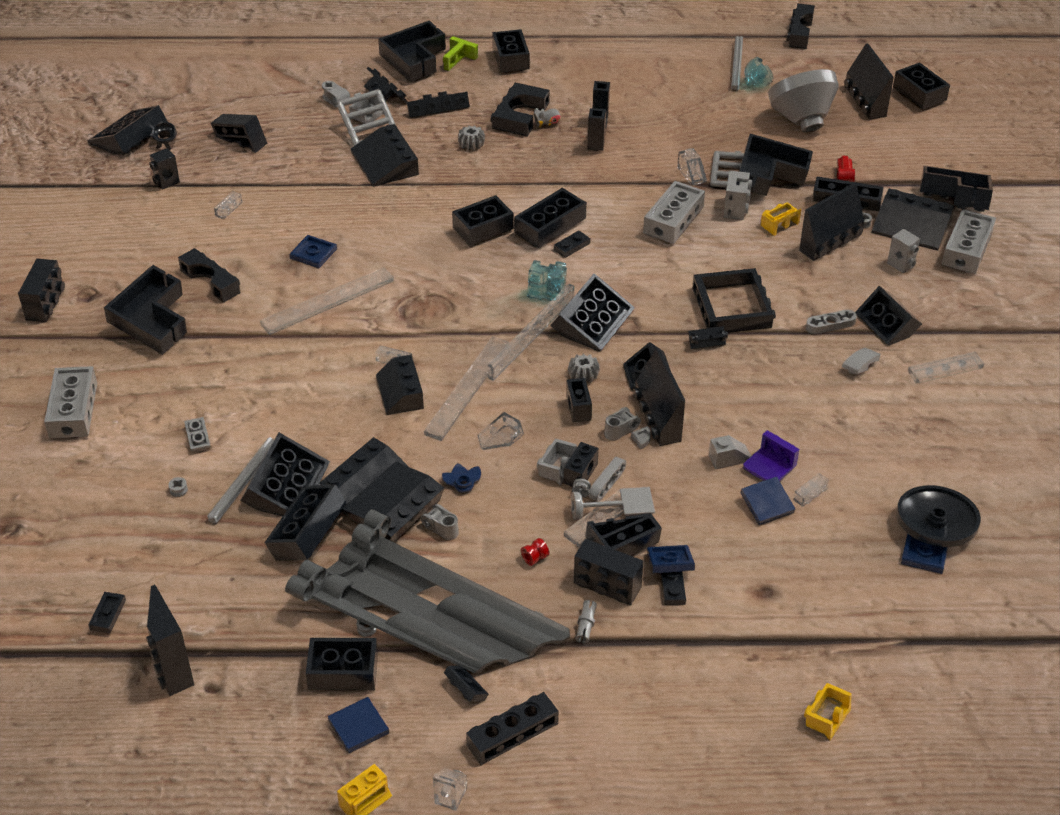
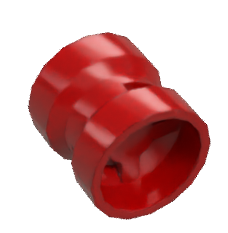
M537 538L531 545L521 548V555L529 566L535 565L539 559H545L550 555L547 544L541 538Z

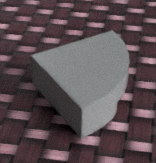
M648 426L631 432V438L640 449L645 448L649 444L651 434Z

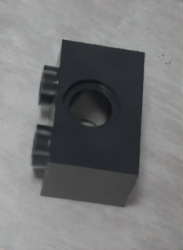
M168 148L150 154L151 162H149V165L153 171L152 180L155 185H158L163 190L180 183L176 157Z
M586 379L566 380V398L572 422L591 421L592 401Z
M583 442L579 443L564 467L565 485L573 487V482L580 478L588 481L598 465V447Z

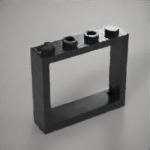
M756 268L693 275L692 289L706 329L724 326V331L731 333L772 328L773 319H776L775 310L771 308V300L766 296V288L762 286L761 275H758ZM752 285L762 312L721 317L715 316L706 289Z

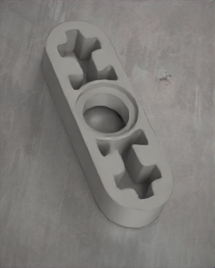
M842 310L812 316L807 319L806 330L811 334H819L852 327L855 325L857 315L852 310ZM831 320L835 321L836 323H829L827 321Z
M615 457L591 486L589 498L597 502L603 499L624 472L626 460Z

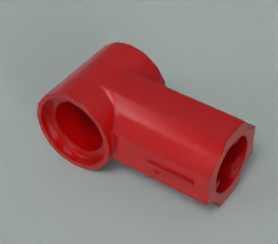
M843 155L837 159V180L855 182V169L852 167V159Z

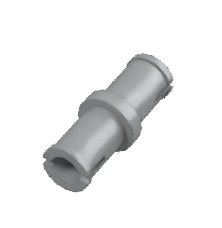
M590 600L583 602L582 613L577 621L579 626L575 639L580 643L583 636V644L589 642L591 628L595 624L594 614L597 604L592 601L589 608Z

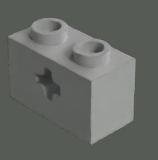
M905 229L893 235L887 264L902 273L912 269L916 265L920 238Z

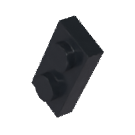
M578 230L554 244V251L566 258L589 245L591 238Z
M683 572L661 573L664 606L686 605Z
M104 592L88 624L89 629L110 634L126 602L125 595Z
M447 666L444 674L448 677L449 682L463 693V697L467 701L478 702L486 700L489 695L488 692L466 669L460 666Z

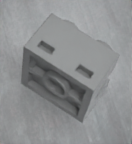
M729 171L723 218L744 220V214H748L752 180H749L750 173Z

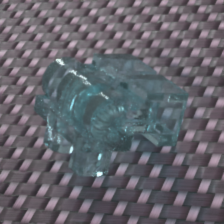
M534 260L528 273L527 297L538 300L544 298L551 302L559 301L561 295L565 294L566 263L556 261L555 265L550 264L547 267L541 265L540 261Z

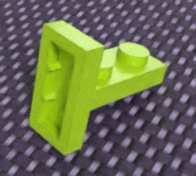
M452 36L449 39L450 51L443 56L444 70L450 71L464 57L476 60L478 58V44Z

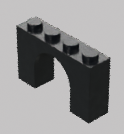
M594 81L593 105L590 108L588 117L587 150H604L609 117L610 82Z
M515 82L509 88L507 95L503 97L502 102L498 104L496 111L491 114L492 129L528 137L533 129V115L517 112L514 109L526 107L538 108V110L544 109L545 111L550 103V90Z

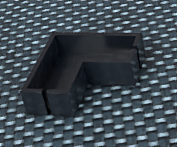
M431 21L420 23L378 39L379 55L410 82L417 81L422 76L426 77L437 73L436 56L433 54L446 49L445 33L436 28Z
M750 133L739 172L750 173L749 180H752L751 190L759 195L767 196L773 177L804 186L813 151Z
M923 166L920 192L926 196L940 195L939 197L945 199L954 197V205H957V208L967 209V207H973L976 211L984 212L990 208L993 186L991 175Z
M152 265L104 307L106 322L163 355L174 345L173 341L177 342L187 333L185 318L168 309L183 295L181 280L169 273L166 275L164 270Z

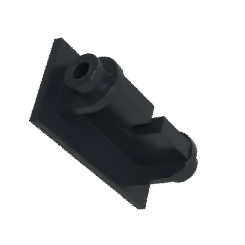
M724 326L688 331L690 349L726 345V339L728 338V333L724 331Z

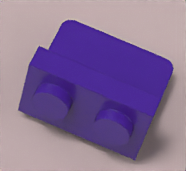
M767 430L762 434L761 448L743 464V469L763 481L774 477L781 481L797 466L800 449Z

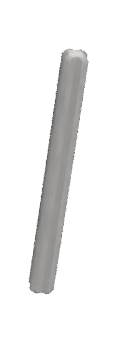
M742 36L735 37L731 89L736 91L739 90Z
M270 437L266 439L207 515L209 522L216 524L253 477L274 439Z

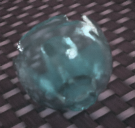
M754 57L750 60L744 69L745 82L754 88H764L771 84L774 79L768 65L764 66L761 63L763 60L759 57Z

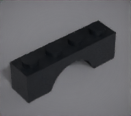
M797 3L796 9H793L787 41H790L789 47L807 49L810 28L806 26H812L815 5Z
M193 248L178 257L180 271L189 278L207 277L212 279L210 281L212 293L223 303L241 293L239 279L230 274L225 268L219 266L214 260L208 258L203 252Z

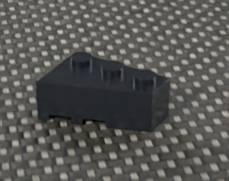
M222 114L211 122L217 138L230 143L236 142L240 144V147H248L254 153L268 144L257 115Z
M651 513L625 516V519L620 520L610 518L606 519V522L594 523V521H588L585 537L590 541L631 556L659 543L662 527Z

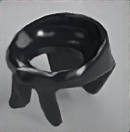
M159 122L153 127L152 138L157 142V149L161 148L162 144H164L166 148L171 150L169 142L176 138L178 132L172 123Z

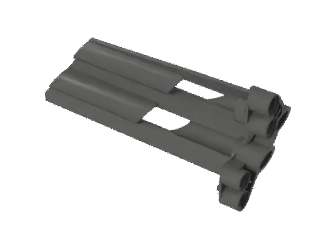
M373 509L366 514L364 523L359 524L352 534V541L342 549L337 562L326 569L309 560H305L299 567L298 575L291 576L285 587L286 593L304 602L310 599L317 600L473 673L482 672L485 667L492 663H497L504 667L535 656V652L546 644L554 643L558 645L570 638L569 628L386 539L385 536L391 525V518ZM439 586L455 595L445 598L436 605L416 594L430 587ZM383 605L399 614L392 616L386 621L363 608Z

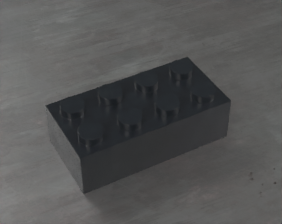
M562 187L514 216V233L533 246L540 248L586 219L587 202Z
M335 484L313 485L302 488L264 542L276 561L308 560L312 556V553L347 503Z

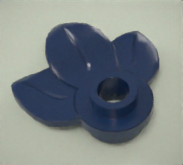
M459 463L454 466L451 473H442L443 481L447 485L454 486L455 490L461 493L471 491L474 483L481 478L479 466L467 470Z

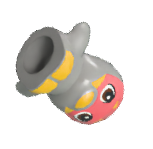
M536 108L533 113L535 124L538 128L543 124L549 126L555 124L560 120V113L557 109H549L544 112V109L540 111Z

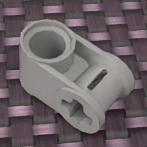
M325 81L322 83V89H324L323 100L329 102L337 108L338 101L350 98L349 92L335 82Z
M623 407L606 417L604 435L609 440H618L629 432L636 430L640 425L641 419L631 414L627 407Z
M435 504L429 513L423 514L420 518L422 524L427 529L432 530L445 540H453L459 535L457 516L440 504Z

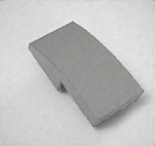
M862 348L846 359L842 367L848 369L849 373L859 374L867 371L869 364L879 361L881 354L868 348Z
M204 417L184 421L191 451L209 448L210 442Z

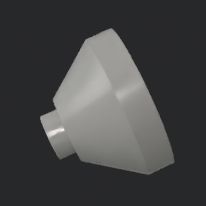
M825 69L812 70L781 80L769 89L768 96L772 108L797 126H801L803 132H811L824 126L823 119L829 112L839 84L834 71Z

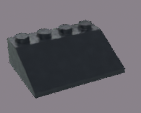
M867 43L847 71L844 86L869 120L887 117L894 77L869 43Z
M159 105L130 111L87 141L89 144L112 154L121 153L125 155L131 151V147L140 145L142 143L141 140L150 138L153 127L157 123L168 121Z
M395 124L380 127L351 148L353 156L373 187L419 175L418 158Z
M856 184L848 186L805 210L799 251L811 260L815 261L863 233L864 216Z
M889 188L883 199L872 233L892 238L893 235L905 229L920 238L919 246L938 251L952 221L955 206Z
M594 273L550 326L563 337L600 352L635 307Z
M660 348L654 351L636 379L633 395L635 400L638 399L641 413L644 412L647 426L651 427L653 439L657 440L659 446L682 442L685 398Z
M278 432L240 501L258 511L283 517L304 486L319 485L330 461Z
M373 437L325 477L319 485L335 484L347 502L346 506L395 461L406 466L408 465L388 445Z
M395 461L342 509V512L358 525L364 523L365 516L371 509L390 517L391 525L385 538L395 543L420 520L423 514H426L440 501L444 487L431 476Z
M152 585L147 619L149 636H146V640L150 649H152L150 650V655L155 663L153 666L158 675V684L162 690L166 689L169 696H172L195 684L182 630L156 585Z

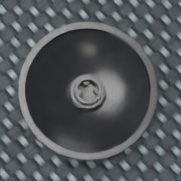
M924 485L906 491L900 497L896 510L899 524L910 536L926 544L939 547H954L968 543L977 535L981 523L980 512L968 497L943 486Z

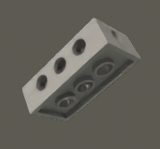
M674 181L644 216L643 233L674 244L704 207L705 191Z
M962 209L946 245L942 265L976 274L992 236L996 218Z
M93 366L55 368L44 421L49 438L89 436L97 388V379Z

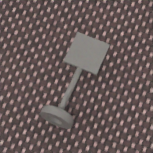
M650 487L620 489L622 500L583 503L580 492H572V517L574 520L581 519L583 508L623 505L625 515L655 514Z

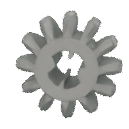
M475 125L473 127H463L458 133L459 145L463 149L467 148V150L480 149L485 142L484 131L481 130V127L476 128Z
M584 353L582 356L576 354L575 358L570 359L568 366L571 379L585 378L590 383H592L593 379H597L600 371L597 358H592L591 354L588 356L584 355Z

